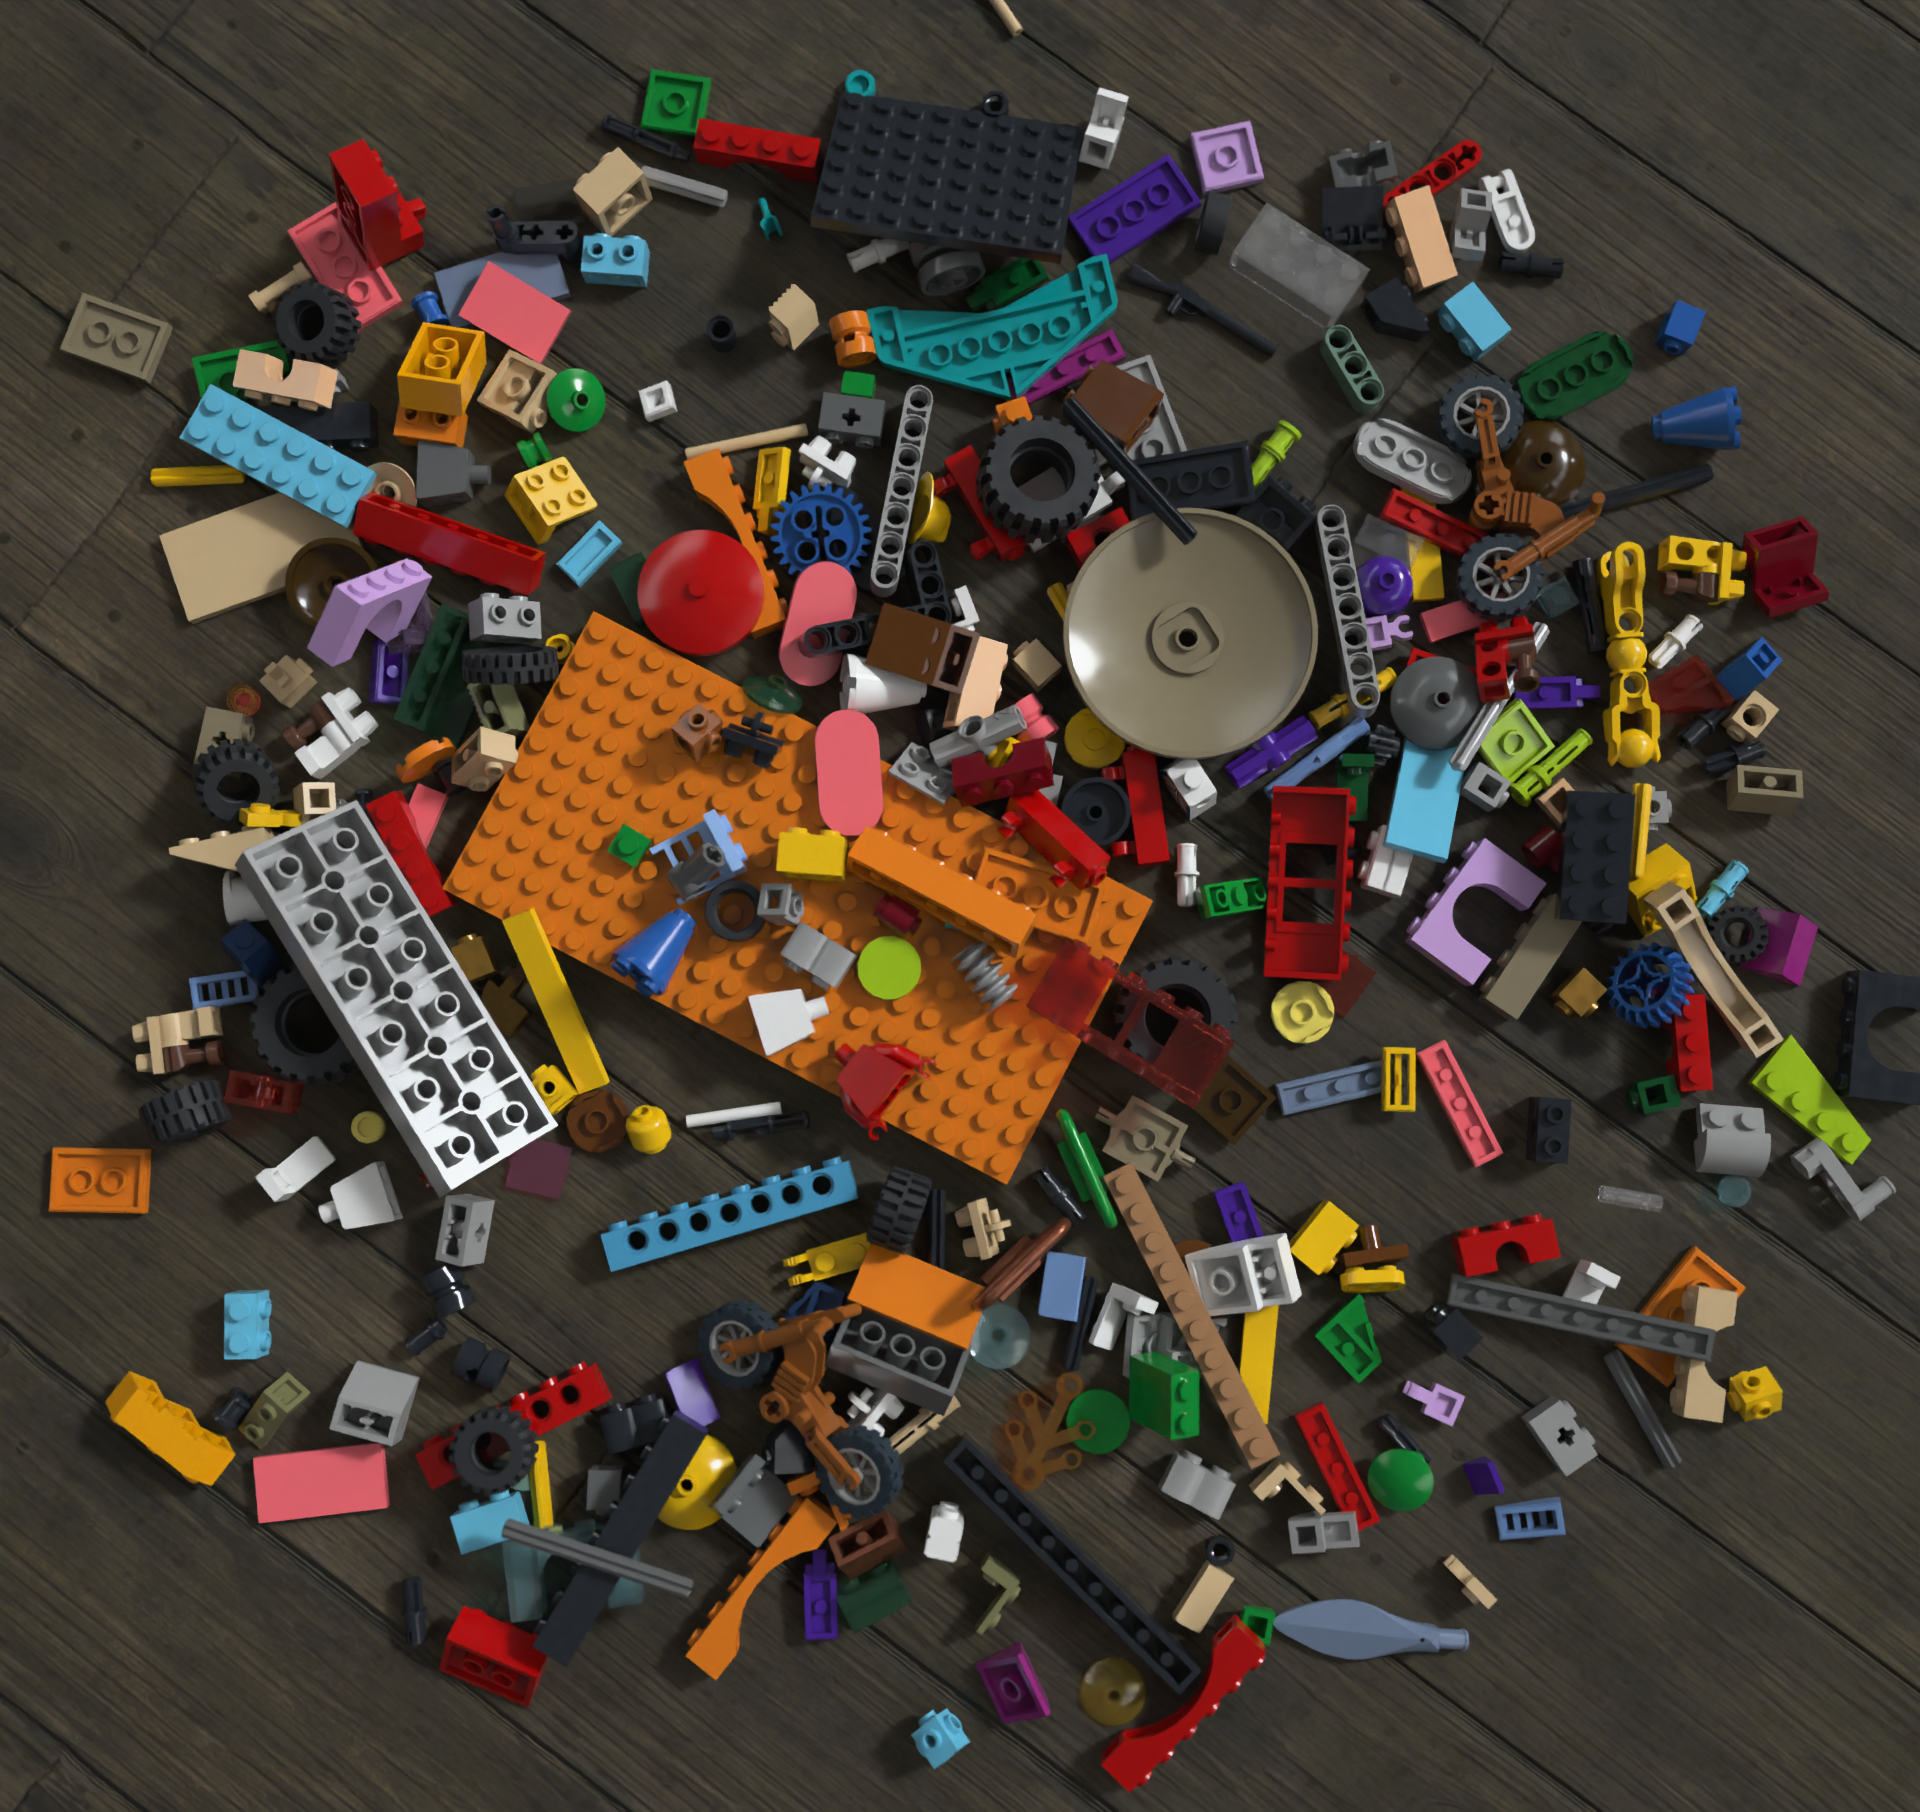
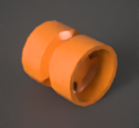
M859 310L847 311L830 319L829 326L832 339L837 342L834 348L839 366L845 368L858 367L876 359L877 354L873 338L868 336L871 333V328L866 312Z

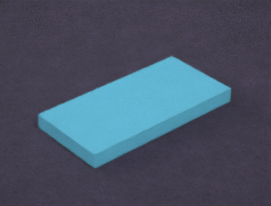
M1404 738L1383 847L1440 863L1446 862L1464 773L1454 771L1449 765V760L1458 746L1447 750H1428L1416 746Z

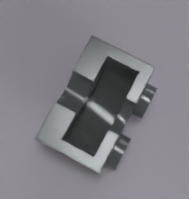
M1381 140L1371 141L1364 146L1365 150L1353 153L1352 149L1347 148L1339 150L1333 156H1330L1329 160L1335 187L1377 186L1386 180L1394 182L1398 173L1390 140L1385 142Z

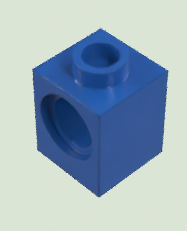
M1677 300L1666 312L1654 344L1662 347L1669 354L1684 355L1694 344L1706 311Z

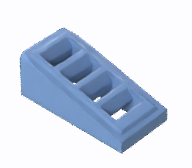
M244 971L189 978L193 1010L208 1006L225 1007L253 1002L256 995H259L258 985ZM247 977L249 995L243 996L240 978ZM229 980H234L236 997L230 998L227 983ZM221 982L223 999L217 1000L214 983ZM208 984L210 1001L204 1002L201 985Z
M1560 1497L1495 1506L1500 1540L1566 1535ZM1552 1510L1554 1523L1547 1524L1545 1511ZM1539 1511L1541 1525L1534 1526L1532 1512ZM1525 1512L1528 1527L1521 1528L1519 1513ZM1506 1514H1512L1515 1529L1508 1530Z

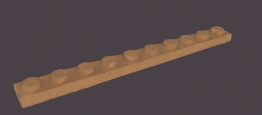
M1132 1162L1102 1176L1250 1468L1253 1469L1280 1455V1452Z

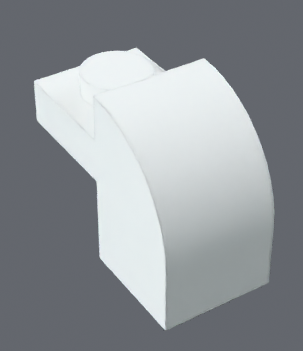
M1099 87L1091 120L1084 136L1079 161L1108 170L1123 125L1129 96Z

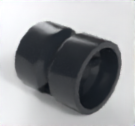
M449 1264L419 1279L425 1294L433 1297L430 1305L437 1320L476 1302L470 1286L463 1285L462 1283L465 1275L461 1266Z
M468 1337L454 1361L450 1374L466 1383L474 1380L477 1388L493 1394L508 1368L511 1355L496 1348L489 1351L487 1350L486 1343L473 1337Z

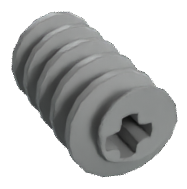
M980 942L969 946L950 961H962L957 967V971L959 973L969 971L964 979L966 983L977 982L971 991L973 994L984 992L979 1002L980 1004L992 1003L986 1011L988 1014L1011 998L1018 986L1016 983L1005 985L1010 974L998 975L1003 964L999 962L991 965L990 962L995 953L984 954L983 951L988 944Z

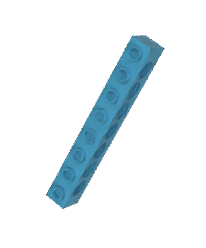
M839 1156L823 1161L824 1168L811 1171L809 1165L792 1170L793 1177L781 1180L780 1175H775L762 1179V1186L750 1189L749 1184L730 1189L732 1195L719 1198L718 1193L700 1198L701 1204L689 1208L688 1202L669 1207L670 1214L658 1217L657 1211L638 1216L640 1223L630 1226L627 1225L626 1220L608 1225L609 1232L601 1234L610 1270L611 1272L858 1199L860 1196L850 1161L842 1162ZM818 1176H825L830 1180L831 1189L828 1193L820 1194L814 1189V1180ZM793 1185L799 1189L800 1198L798 1202L789 1203L784 1199L783 1191L786 1186ZM762 1194L768 1198L769 1208L766 1212H758L753 1207V1199L756 1195ZM726 1204H733L737 1207L739 1214L735 1221H728L723 1217L722 1209ZM695 1213H702L706 1216L708 1224L705 1230H697L693 1227L692 1217ZM665 1222H671L675 1225L677 1234L674 1239H666L662 1235L661 1228ZM634 1231L643 1233L646 1238V1244L642 1249L634 1247L631 1243V1235Z

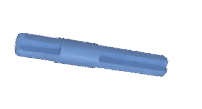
M1356 718L1266 785L1263 790L1267 797L1272 801L1273 786H1296L1347 749L1348 746L1370 730L1364 718Z

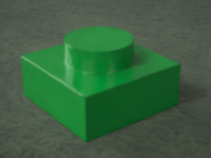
M623 824L607 851L637 868L653 841Z

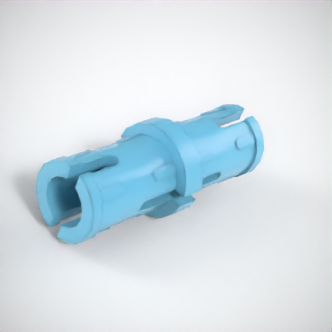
M1731 860L1717 880H1712L1709 884L1710 889L1696 905L1702 918L1711 920L1722 904L1734 896L1733 891L1749 873L1748 868L1744 864Z

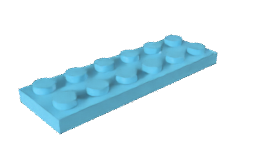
M212 384L209 385L179 437L191 446L346 529L357 512L358 500L367 494L377 477L373 470Z

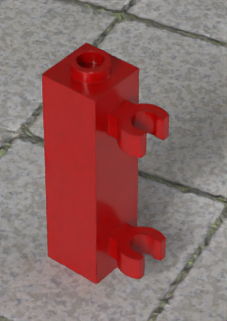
M969 445L944 460V470L947 475L934 481L933 492L937 497L941 498L954 488L958 491L985 536L984 539L970 545L971 550L969 551L975 561L982 559L992 551H994L1000 562L1006 559L1013 561L1025 553L1024 549L1028 543L1024 542V537L1017 535L1016 539L1007 536L1008 530L1003 527L1001 530H998L992 525L994 521L992 515L986 517L983 513L982 506L984 502L978 501L976 494L978 488L976 474L981 461L973 447Z
M1130 746L1127 747V752H1123L1120 757L1121 767L1102 768L1101 771L1102 778L1110 779L1113 782L1124 781L1125 794L1129 798L1131 808L1129 822L1132 841L1112 843L1113 858L1134 854L1136 868L1166 864L1170 861L1155 755Z
M1039 790L1010 796L1006 811L1001 817L1005 824L1000 826L997 831L1005 839L1018 832L1045 857L1057 872L1049 878L1057 888L1064 886L1070 881L1079 891H1082L1091 885H1099L1107 876L1106 869L1111 857Z

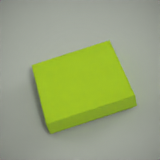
M1515 698L1501 711L1480 745L1478 752L1492 770L1513 783L1530 766H1533L1555 746L1524 702L1519 698Z

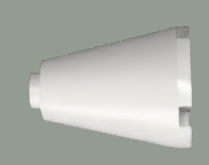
M846 654L843 656L840 672V682H843V692H840L841 710L849 709L866 714L918 704L921 697L926 696V683L865 664L866 657L860 655Z

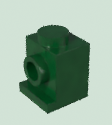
M1674 1074L1659 1075L1629 1083L1630 1090L1626 1091L1627 1103L1630 1109L1636 1110L1637 1114H1648L1682 1106ZM1647 1089L1652 1092V1098L1649 1101L1645 1092Z

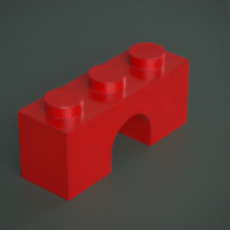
M1705 994L1686 995L1685 998L1689 1000L1690 1005L1682 1004L1679 1007L1682 1015L1677 1016L1673 1013L1671 1015V1023L1663 1021V1029L1667 1028L1670 1031L1673 1041L1672 1057L1670 1060H1666L1667 1075L1674 1074L1678 1092L1713 1090Z
M1541 1213L1521 1216L1522 1222L1510 1224V1220H1501L1490 1223V1229L1479 1231L1478 1226L1460 1229V1235L1451 1237L1459 1274L1471 1277L1498 1271L1496 1262L1497 1250L1502 1244L1510 1241L1517 1246L1521 1261L1531 1264L1561 1257L1553 1220L1545 1217L1541 1218Z

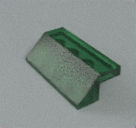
M441 604L393 719L438 740H441L442 737L448 738L454 746L460 748L477 708L474 706L475 701L471 700L470 690L467 689L469 683L464 682L462 652L480 647L503 646L504 643L470 641L469 614Z

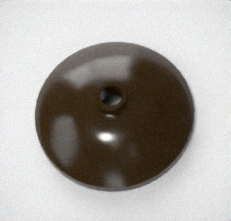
M1549 421L1525 422L1522 424L1519 434L1511 444V447L1505 452H1500L1504 467L1511 473L1509 479L1514 491L1520 493L1528 492L1529 494L1535 493L1540 498L1560 505L1568 503L1583 484L1586 461L1582 447L1568 430L1558 424ZM1546 456L1549 459V464H1543L1540 457Z
M326 537L311 541L297 551L289 563L285 578L287 598L295 613L304 622L316 628L334 590L336 580L340 579L344 583L378 570V567L371 555L352 541L337 537Z

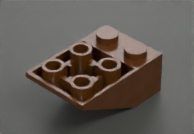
M883 602L864 663L962 694L981 633Z

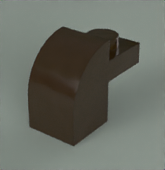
M521 963L517 967L515 965L511 966L501 978L504 981L502 985L496 981L489 980L482 994L484 1007L497 1028L507 1037H515L534 1014L516 998L518 993L528 983Z

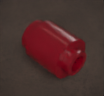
M885 894L873 913V916L879 919L878 923L903 938L908 933L913 936L923 919L918 917L921 910L895 895L891 897Z

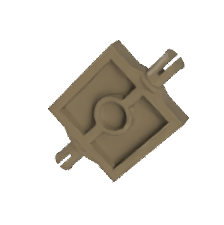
M1131 1095L1125 1108L1118 1115L1102 1108V1106L1098 1109V1112L1106 1115L1108 1119L1096 1113L1094 1118L1110 1126L1109 1137L1101 1151L1125 1164L1132 1162L1137 1171L1157 1182L1160 1180L1165 1168L1173 1161L1188 1170L1192 1168L1193 1165L1183 1161L1182 1158L1193 1164L1196 1158L1179 1150L1181 1139L1188 1125Z

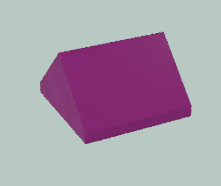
M1756 907L1755 912L1757 911L1767 925L1768 943L1763 953L1757 956L1758 958L1747 961L1744 964L1738 963V967L1797 987L1800 986L1818 926L1801 914ZM1749 929V931H1748L1745 944H1746V943L1750 940V938H1751V931H1750V929Z
M1021 1641L976 1663V1667L1003 1724L1044 1718L1050 1714L1049 1700Z

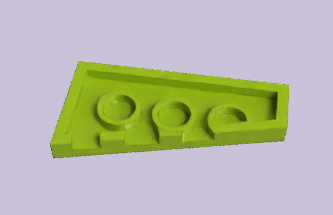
M1791 1034L1785 1035L1784 1040L1777 1045L1748 1081V1084L1811 1136L1824 1141L1844 1163L1852 1165L1871 1142V1139Z

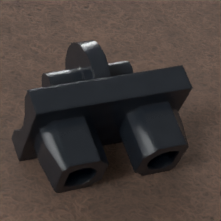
M759 711L754 719L746 716L742 718L741 725L751 729L730 723L728 728L724 727L722 737L726 738L725 755L740 759L743 756L746 745L756 748L752 763L765 769L771 766L775 756L782 751L785 741L763 734L771 735L774 726L764 723L765 713Z

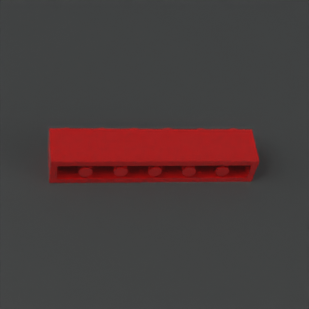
M370 492L358 500L353 534L363 537V540L367 543L374 545L383 544L391 547L398 554H411L420 557L424 563L430 565L440 564L451 568L450 570L455 574L471 575L480 578L479 580L484 584L500 585L509 588V591L516 595H529L540 585L546 552L374 492Z

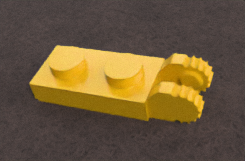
M866 1233L807 1249L806 1253L783 1259L784 1267H792L809 1260L812 1271L792 1276L788 1279L789 1286L813 1279L815 1282L860 1269L871 1244L867 1242Z

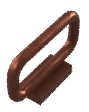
M1061 1218L1055 1221L1034 1241L1027 1234L1023 1235L979 1278L985 1285V1288L972 1301V1309L975 1312H981L989 1308L997 1300L1003 1302L1046 1260L1045 1253L1071 1228V1221L1068 1218Z

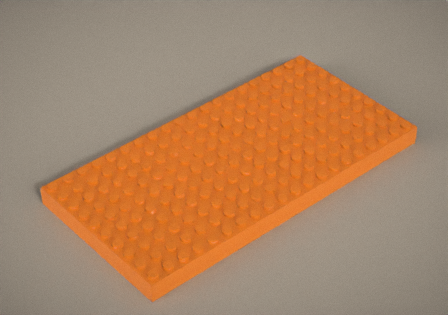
M593 611L518 749V760L515 766L511 767L503 776L443 889L501 920L534 908L551 946L638 991L635 987L636 981L629 975H626V977L619 975L610 966L614 961L612 958L613 951L666 913L673 912L676 908L682 909L696 922L692 937L666 991L662 995L653 994L650 998L839 1097L841 1086L836 1079L844 1069V1066L834 1058V1055L839 1047L845 1043L856 1052L863 1044L870 1046L877 1042L900 1044L918 1053L919 1058L923 1056L932 1058L937 1066L930 1062L922 1066V1071L930 1074L931 1077L925 1078L919 1074L916 1067L911 1068L916 1073L881 1118L1007 1185L1153 900L1106 876L1101 883L1107 884L1089 946L1037 930H1032L1016 959L987 945L983 953H995L990 962L991 965L999 962L1003 964L998 975L1010 974L1005 985L1016 983L1018 986L1011 998L987 1014L986 1011L992 1003L980 1004L979 1000L984 992L973 994L971 990L977 982L966 983L964 979L969 971L960 973L957 971V967L962 961H950L974 943L982 942L981 940L963 931L945 928V921L918 907L916 908L921 910L918 917L923 919L921 925L913 936L908 933L905 938L901 937L878 923L879 919L873 916L883 896L888 894L893 897L894 895L846 870L845 882L783 878L777 873L780 832H788V827L805 828L808 833L813 835H820V830H832L824 822L819 808L815 735L818 727ZM699 703L708 711L713 710L721 717L723 730L724 727L728 728L730 723L751 729L741 725L742 718L746 716L754 719L759 711L765 713L764 723L774 726L771 735L763 734L785 742L782 751L775 756L771 766L767 769L752 763L756 748L746 745L743 756L740 759L725 755L726 738L715 751L707 753L696 763L675 744L671 726L679 720L685 711L692 710ZM880 759L883 813L873 829L885 831L892 839L899 843L909 844L915 847L920 854L930 859H938L947 868L959 874H967L974 880L985 847L1052 868L1054 867L1018 832L1005 839L997 831L1000 826L1004 825L1001 821L972 806L962 807L960 801L952 796H949L946 802L941 805L888 774L892 765ZM713 809L719 816L725 814L733 828V832L729 833L734 844L740 842L748 857V860L744 861L748 871L731 880L749 883L759 892H761L762 884L790 883L793 885L792 888L803 894L804 915L799 920V923L800 921L857 955L839 987L834 988L830 985L829 989L825 990L811 981L814 976L812 973L805 969L798 973L784 964L787 958L780 953L797 926L775 925L766 920L763 929L754 938L744 942H730L717 936L708 926L705 918V903L711 891H707L696 899L679 906L676 899L680 898V896L665 877L666 873L673 866L665 850L652 855L650 848L704 821L703 815ZM623 824L653 841L637 868L607 851ZM699 832L688 837L695 851L705 844ZM859 836L845 837L848 843V853ZM682 841L671 846L679 863L690 857ZM719 870L710 878V881L721 876ZM731 893L720 901L717 915L724 927L731 930H741L752 923L755 916V906L747 895ZM772 897L771 908H776L777 899ZM884 936H895L906 940L915 948L921 960V975L918 984L909 994L894 1000H884L873 996L863 987L858 977L857 963L862 950L869 942ZM795 989L803 990L806 1002L824 996L830 1015L812 1020L815 1034L772 1056H766L748 997Z

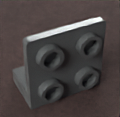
M750 1454L708 1507L753 1546L760 1547L797 1499L798 1495L791 1496L788 1486L763 1466L766 1462L757 1454Z

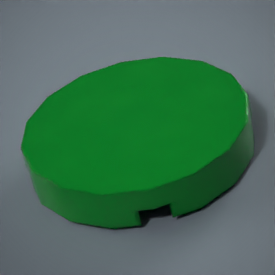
M1093 1388L1078 1394L1069 1404L1066 1414L1067 1431L1073 1443L1083 1451L1093 1454L1109 1453L1118 1448L1127 1437L1130 1427L1129 1412L1123 1400L1114 1392L1103 1388Z

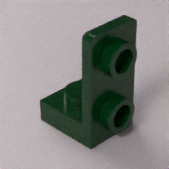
M1342 754L1336 759V788L1350 789V796H1356L1355 815H1349V822H1365L1368 819V772L1374 768V754Z

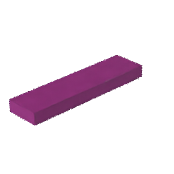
M1108 330L1078 345L1027 390L1021 397H1026L1028 406L1081 381L1086 370L1091 365L1096 367L1102 359L1112 365L1125 360L1126 355L1113 330ZM1012 378L1007 379L1011 400L1017 398Z

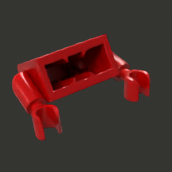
M877 1042L873 1046L863 1044L857 1052L845 1043L839 1047L834 1055V1058L844 1066V1069L836 1079L841 1086L839 1093L844 1110L863 1128L868 1127L869 1137L874 1141L879 1140V1136L876 1132L872 1131L873 1128L879 1126L887 1132V1124L881 1116L916 1073L911 1068L916 1067L920 1075L929 1078L931 1075L923 1072L922 1066L927 1062L937 1066L936 1062L928 1056L919 1058L918 1053L900 1044Z

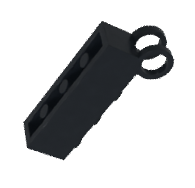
M370 401L332 403L331 409L318 406L317 411L298 407V405L255 407L337 452L338 449L348 448L355 452H365L369 450V447H379L378 411Z

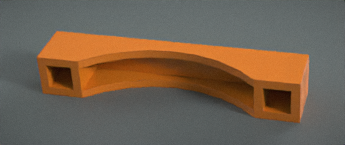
M717 448L683 461L698 499L714 507L729 521L736 530L742 545L755 559L761 572L765 593L764 605L761 616L751 632L753 638L756 639L784 628L788 606L784 597L778 599L774 588L779 587V583L773 569L767 571L763 560L767 559L768 555L762 540L755 542L752 531L757 530L752 515L750 512L744 514L741 503L746 502L740 485L733 486L729 475L735 472L729 457L725 456L722 458Z
M807 1495L804 1499L800 1496L797 1497L787 1511L791 1516L786 1523L782 1525L779 1522L767 1537L771 1542L764 1551L760 1548L756 1550L747 1563L751 1568L744 1577L740 1574L736 1576L727 1589L731 1594L724 1603L719 1600L716 1602L707 1615L710 1619L709 1623L704 1629L698 1626L686 1642L690 1645L686 1657L713 1679L717 1680L738 1652L743 1609L756 1585L770 1570L784 1560L802 1552L818 1549L837 1524L833 1511L814 1495Z

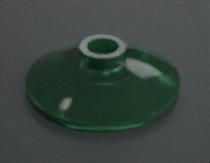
M749 676L742 684L745 695L751 701L767 710L781 714H793L802 707L803 702L800 695L787 685L786 680L780 676Z

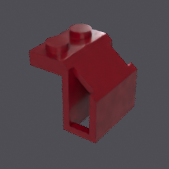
M1803 516L1744 533L1742 552H1746L1747 557L1743 571L1750 569L1753 578L1752 597L1768 618L1828 601L1829 590L1814 574L1819 533Z

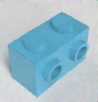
M595 233L593 236L584 235L581 273L585 282L647 287L650 251L646 240H642L634 235H626L624 238H613L604 233Z
M1471 282L1446 301L1437 314L1441 326L1455 336L1459 341L1458 344L1461 351L1465 355L1471 356L1475 362L1501 343L1512 330L1474 282Z
M237 1290L224 1294V1360L258 1359L269 1354L271 1347L269 1317L272 1309L269 1290Z
M509 1490L501 1494L497 1491L493 1495H489L490 1500L478 1503L477 1499H472L458 1505L459 1510L450 1518L461 1555L508 1540L501 1536L507 1519H513L530 1525L520 1491L509 1493Z

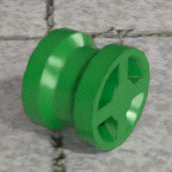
M539 432L533 434L532 439L528 441L521 440L516 443L529 469L537 467V464L543 461L550 462L553 460Z

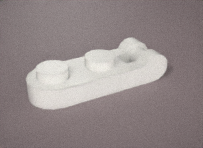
M1512 170L1500 171L1499 175L1495 177L1488 175L1480 178V191L1492 192L1491 215L1504 248L1513 254L1526 252L1534 242L1535 230ZM1502 188L1505 190V193L1498 195L1497 189Z

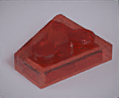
M1697 654L1648 684L1651 702L1659 706L1661 715L1727 708L1734 702L1731 695Z

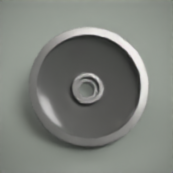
M1428 657L1409 665L1396 679L1390 695V712L1399 732L1411 743L1428 750H1447L1458 746L1484 704L1481 703L1477 677L1462 663L1446 657ZM1439 694L1446 696V704L1438 702L1437 697Z

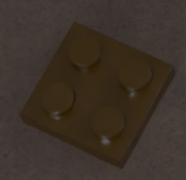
M1227 1055L1185 1103L1232 1145H1235L1276 1097Z

